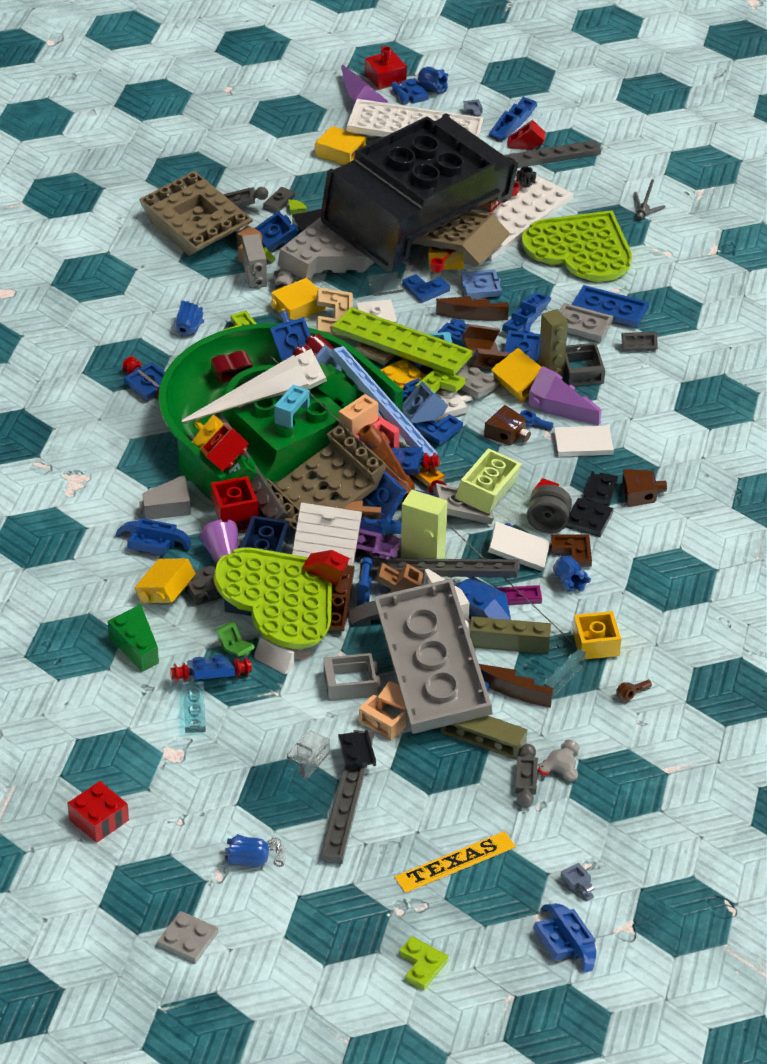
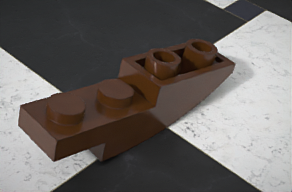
M347 565L339 584H332L331 624L329 630H345L352 597L355 566Z

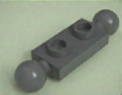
M254 187L223 195L239 208L255 204L256 198L265 200L269 193L265 187H259L256 190Z
M524 744L520 748V756H517L515 793H519L517 802L521 807H529L533 804V794L536 795L538 758L535 757L536 749L532 744Z

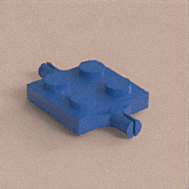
M286 310L279 312L282 323L270 328L281 362L293 356L292 353L298 346L303 347L306 345L305 341L311 335L305 318L289 320Z
M525 322L521 331L508 330L505 352L510 354L519 348L538 364L540 334L530 331L531 323L528 322L527 326V322Z

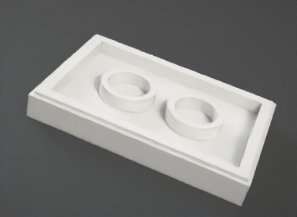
M609 426L554 427L558 457L613 455L614 449Z
M496 522L488 552L508 560H519L520 564L542 572L545 567L550 541Z

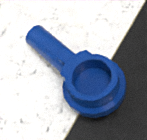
M529 410L520 412V415L526 419V427L534 424L552 430L554 423L540 419V417H537L535 413Z

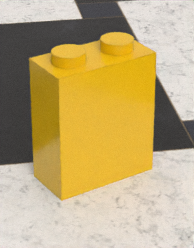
M331 126L316 140L314 145L316 156L345 165L354 159L356 150L366 146V137Z
M308 278L271 292L272 300L270 303L272 308L278 312L286 310L289 320L306 318L326 309V307L317 306L318 288Z
M517 348L500 363L496 364L491 371L494 378L501 382L500 385L523 403L529 398V391L541 366L521 349Z
M188 558L158 559L134 589L142 603H172L196 573Z

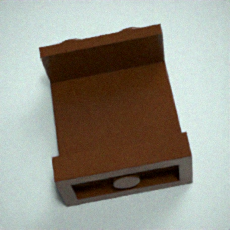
M467 325L461 338L465 348L472 350V357L469 359L472 366L492 369L509 355V352H502L497 349L495 340L500 332L499 328Z

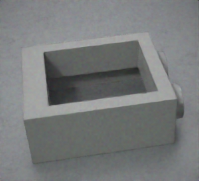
M260 235L242 236L243 265L249 287H267L266 256Z
M372 653L323 658V672L329 701L371 697L372 695L377 696V688H380V676L375 674L378 673L377 661H373ZM367 671L369 681L336 684L335 674Z

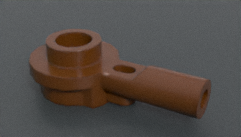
M649 679L635 685L630 682H623L618 686L616 694L621 701L628 702L634 697L636 692L651 687L652 682Z

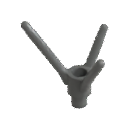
M651 179L643 203L640 204L638 193L634 192L638 207L636 219L639 221L646 215L665 208V205L650 209V206L647 204L654 179Z

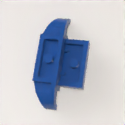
M144 518L124 523L115 535L119 537L123 531L130 532L127 548L134 549L137 552H150L154 555H164L170 547L174 548L177 541L183 544L185 550H189L191 547L188 535L184 531L177 529V525Z
M558 903L543 905L540 910L542 912L548 911L551 917L549 920L535 922L533 930L554 960L572 956L574 959L581 958L582 971H593L596 960V940L575 909L570 910Z

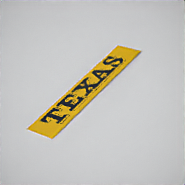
M503 831L394 877L404 892L407 893L511 850L516 846L506 832Z

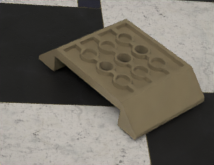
M469 211L413 240L411 245L421 244L426 247L433 246L440 249H451L456 252L463 251L464 264L477 267L510 234L494 215Z
M339 424L327 433L330 444L274 485L269 479H266L289 514L284 520L289 521L290 527L295 531L301 503L344 509L348 504L361 501L377 488L387 467L382 459L368 447L366 448L342 424ZM314 475L317 476V477H316L315 479H313V480H312V479H309L311 476H314ZM322 486H328L327 489L320 490ZM339 496L337 500H331L332 497Z

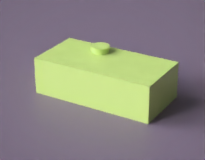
M488 448L461 479L455 499L489 514L516 482L522 463Z
M411 489L402 503L401 558H445L447 500Z

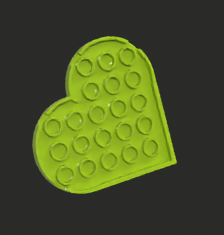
M612 210L541 219L531 223L530 227L524 230L522 234V247L529 257L551 266L564 264L571 274L594 283L614 281L627 273L631 267L632 253Z
M238 548L219 559L214 572V582L218 592L226 601L238 609L250 611L257 630L276 646L298 650L309 648L320 643L326 637L330 628L332 583L302 569L308 557L257 548Z

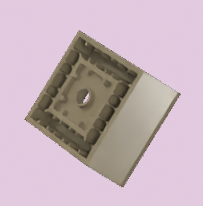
M196 171L139 199L151 223L189 256L253 222L246 213Z

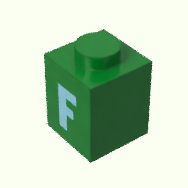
M241 455L234 460V464L229 469L224 470L229 480L248 476L249 481H251L258 475L255 462L251 458Z

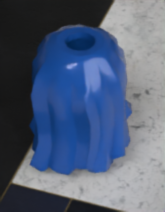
M427 66L419 71L418 81L425 89L443 93L448 89L447 80L449 75L444 73V69L437 70Z
M183 300L180 302L179 312L174 321V327L179 334L190 335L198 330L199 325L204 323V319H202L204 315L203 308L189 301L185 302Z
M571 556L558 558L552 567L555 575L561 580L567 592L574 591L575 587L581 592L584 590L586 583L591 582L588 574Z
M239 834L227 839V844L230 846L225 849V853L228 854L225 856V859L228 861L229 866L241 864L255 867L261 866L268 861L269 845L263 839L245 837Z

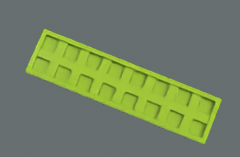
M353 307L332 326V332L453 376L472 357V350Z

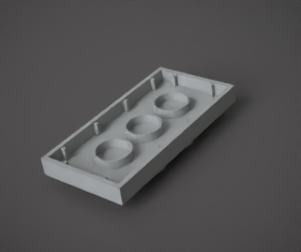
M452 578L374 597L412 734L493 714L492 704Z

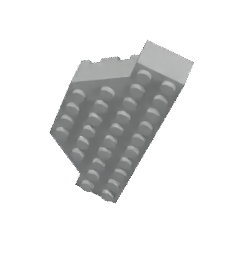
M319 218L280 249L277 266L304 279L310 278L315 273H322L323 270H332V273H346V270L364 272L375 262L326 227Z

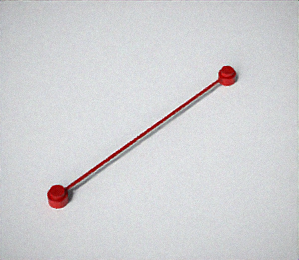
M514 182L512 196H516L519 193L520 185L517 182ZM498 202L487 214H491L502 202ZM451 250L443 259H431L430 268L432 272H442L444 261L454 250Z

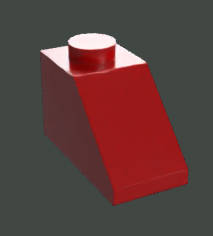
M532 119L509 136L508 147L533 150L544 143L546 132Z
M334 550L311 553L302 569L332 584L338 585L346 571L350 558Z

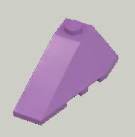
M344 65L341 66L347 92L353 99L351 101L353 104L356 103L357 99L382 103L388 102L354 72Z
M544 366L541 367L529 391L530 406L544 413L595 425L601 424L602 409L586 396L581 397L574 391V386H568L561 380L563 377Z

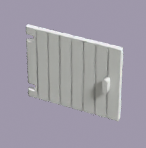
M301 503L292 555L309 557L311 553L334 550L349 557L348 565L353 566L362 512Z

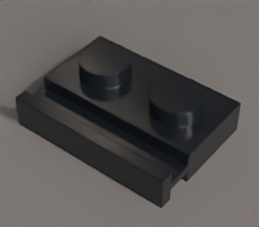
M592 471L583 499L610 506L618 482V476L605 473L594 474L595 471Z
M365 730L364 733L338 734V742L346 771L366 768L367 765L376 766V758L368 730Z

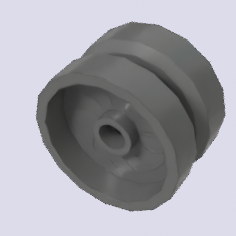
M549 484L534 489L527 510L529 524L534 529L543 533H556L563 530L568 524L572 506V499L569 493L559 486Z

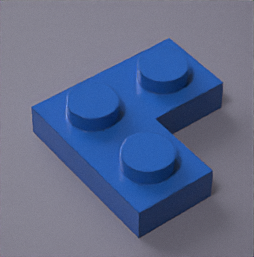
M415 274L402 280V286L421 303L450 292V285L441 277L426 283Z
M450 414L438 423L433 420L412 423L423 437L439 446L463 428V422Z

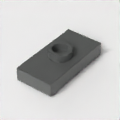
M280 187L263 203V208L275 213L281 211L288 204V200H292L295 197V191Z
M657 332L621 333L622 351L657 350Z

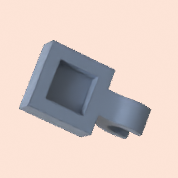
M479 99L463 101V107L467 115L479 117L483 113V107Z
M580 863L561 871V878L572 890L579 888L582 897L586 901L594 898V895L591 893L594 890L593 885L590 883L591 876Z

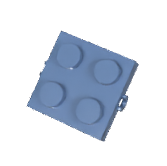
M495 269L461 272L462 285L466 296H471V299L501 296V280L497 277Z

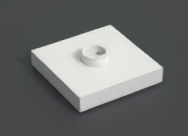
M391 299L357 303L358 310L397 323Z

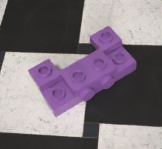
M359 529L356 552L359 548L365 550L364 554L376 556V553H379V558L390 560V556L396 557L398 550H401V538Z

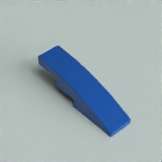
M522 97L518 104H513L509 111H505L489 132V136L502 141L509 137L531 115L537 107V101Z
M535 292L521 301L520 308L514 311L511 319L503 324L502 331L507 333L508 330L521 331L525 322H527V326L528 322L532 324L550 303L551 297Z

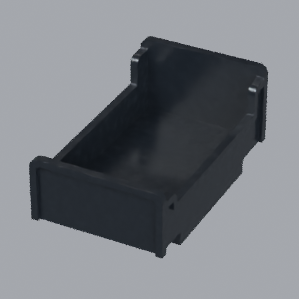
M443 114L442 118L436 121L426 116L356 150L354 159L339 168L327 170L320 219L326 227L384 270L390 272L408 258L413 240L492 199L503 203L509 201L512 196L519 163L510 160L450 118L449 114Z

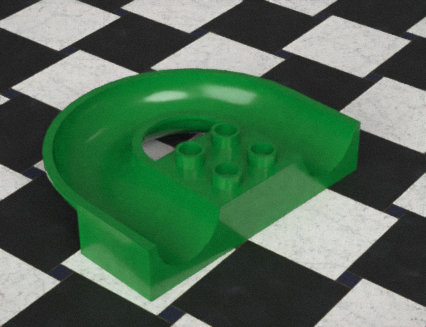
M279 323L244 325L207 336L179 354L169 365L161 380L159 407L164 423L178 440L179 471L210 501L211 483L229 480L225 471L219 469L192 442L199 432L193 426L196 420L186 424H182L181 421L276 366L277 363L271 357L278 363H281L270 332V328L278 326ZM308 328L311 335L315 336L319 333L334 349L344 346L403 413V389L350 344L326 332ZM235 351H246L253 367L240 372L230 382L218 383L211 369V359L218 355H229ZM316 386L307 390L320 403L309 394V408L300 407L294 413L291 429L275 423L274 406L283 395L252 402L240 408L235 407L219 412L224 415L230 426L249 443L246 449L264 478L269 479L274 485L330 444L327 433L339 425V421L336 418L339 420V411L344 407ZM324 407H326L336 418H334ZM212 415L197 420L205 425Z

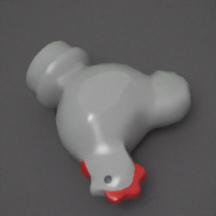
M565 740L561 745V749L552 751L546 760L538 764L540 775L548 776L549 772L561 774L567 782H575L578 778V771L575 769L576 761L574 757L579 754L580 746L573 740Z

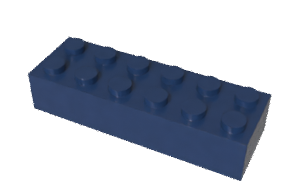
M252 516L241 548H257L285 553L290 539L289 521ZM224 599L225 612L251 616L250 611L240 610Z

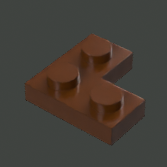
M589 534L551 535L552 553H571V557L576 560L580 567H592Z

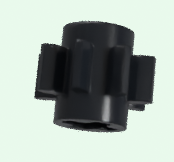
M524 166L517 170L516 182H520L521 186L530 187L532 183H535L536 172H533L531 167Z

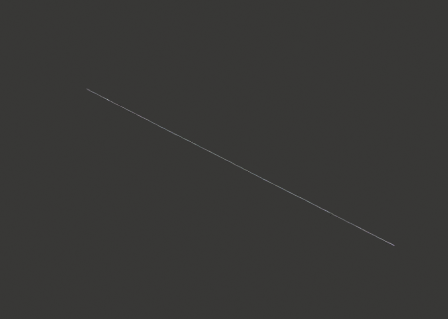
M309 392V394H310L318 403H320V402ZM324 407L334 418H336L326 407ZM343 425L355 438H357L345 425ZM387 466V468H388L396 477H398V476ZM402 481L411 490V488L404 481ZM447 523V525H448L456 534H458V533ZM458 534V536H460L475 552H477L461 535ZM503 577L513 588H515L505 577ZM518 591L534 608H536L520 591ZM536 608V610H538L552 625H554L539 609ZM556 627L575 647H577L558 627Z

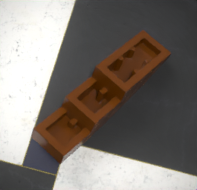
M471 296L436 299V315L466 320H508V302L490 303L489 299L472 300Z
M479 664L483 679L489 684L490 689L521 701L551 708L553 688L534 685L535 679L516 676L515 669Z

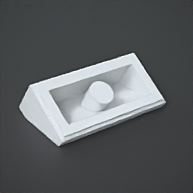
M264 636L260 637L254 658L283 674H287L294 667V652L285 647L276 646Z

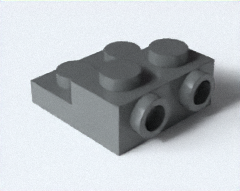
M216 564L196 570V575L184 588L195 606L222 598L214 582Z

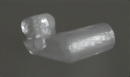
M273 837L267 841L269 850L276 853L274 865L282 867L285 863L287 849L279 838Z

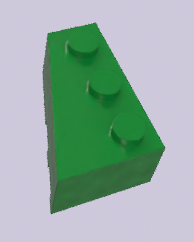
M320 362L319 365L327 381L316 386L333 400L338 401L343 407L348 406L364 395L354 386L355 382L351 378L337 370L330 363L325 365Z
M141 604L107 621L109 638L142 672L159 664L158 646Z

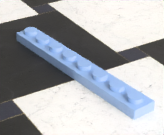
M344 346L332 350L330 355L334 358L335 363L341 366L360 391L378 402V410L381 412V415L392 425L400 429L399 434L405 439L407 445L423 447V456L425 453H428L429 456H432L434 452L436 455L438 454Z

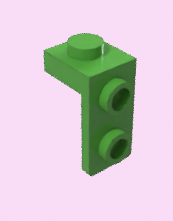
M233 621L215 630L223 650L237 657H244L250 654V650L255 648L252 643L242 640L238 628Z

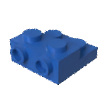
M280 211L254 228L262 234V244L269 252L282 243L286 245L300 232L295 224L291 225L292 222L287 215L283 216Z

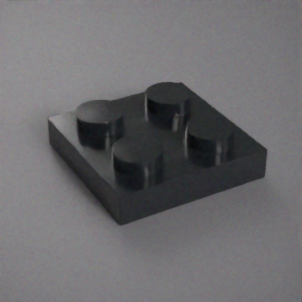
M578 498L569 513L566 527L601 537L613 515L614 508Z

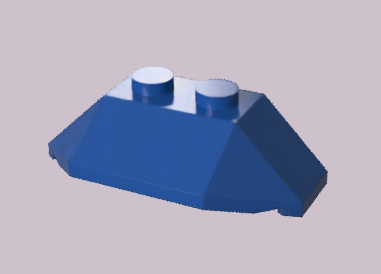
M475 577L454 583L456 587L463 591L469 601V619L473 616L511 620L506 593Z

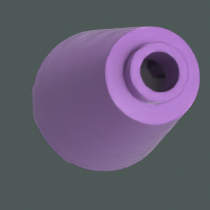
M222 519L216 520L202 528L203 532L202 534L200 533V539L216 565L223 555L226 556L232 553V550L238 549V528L234 521L222 522Z

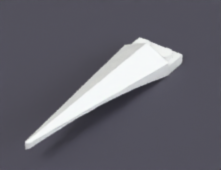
M312 349L297 356L289 357L184 418L181 422L186 424L231 408L284 395L292 385L311 389L326 382L327 379Z

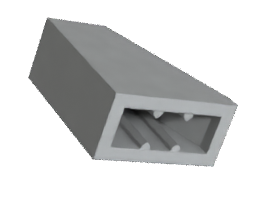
M180 476L142 493L143 501H139L140 513H144L145 519L191 515L185 476Z

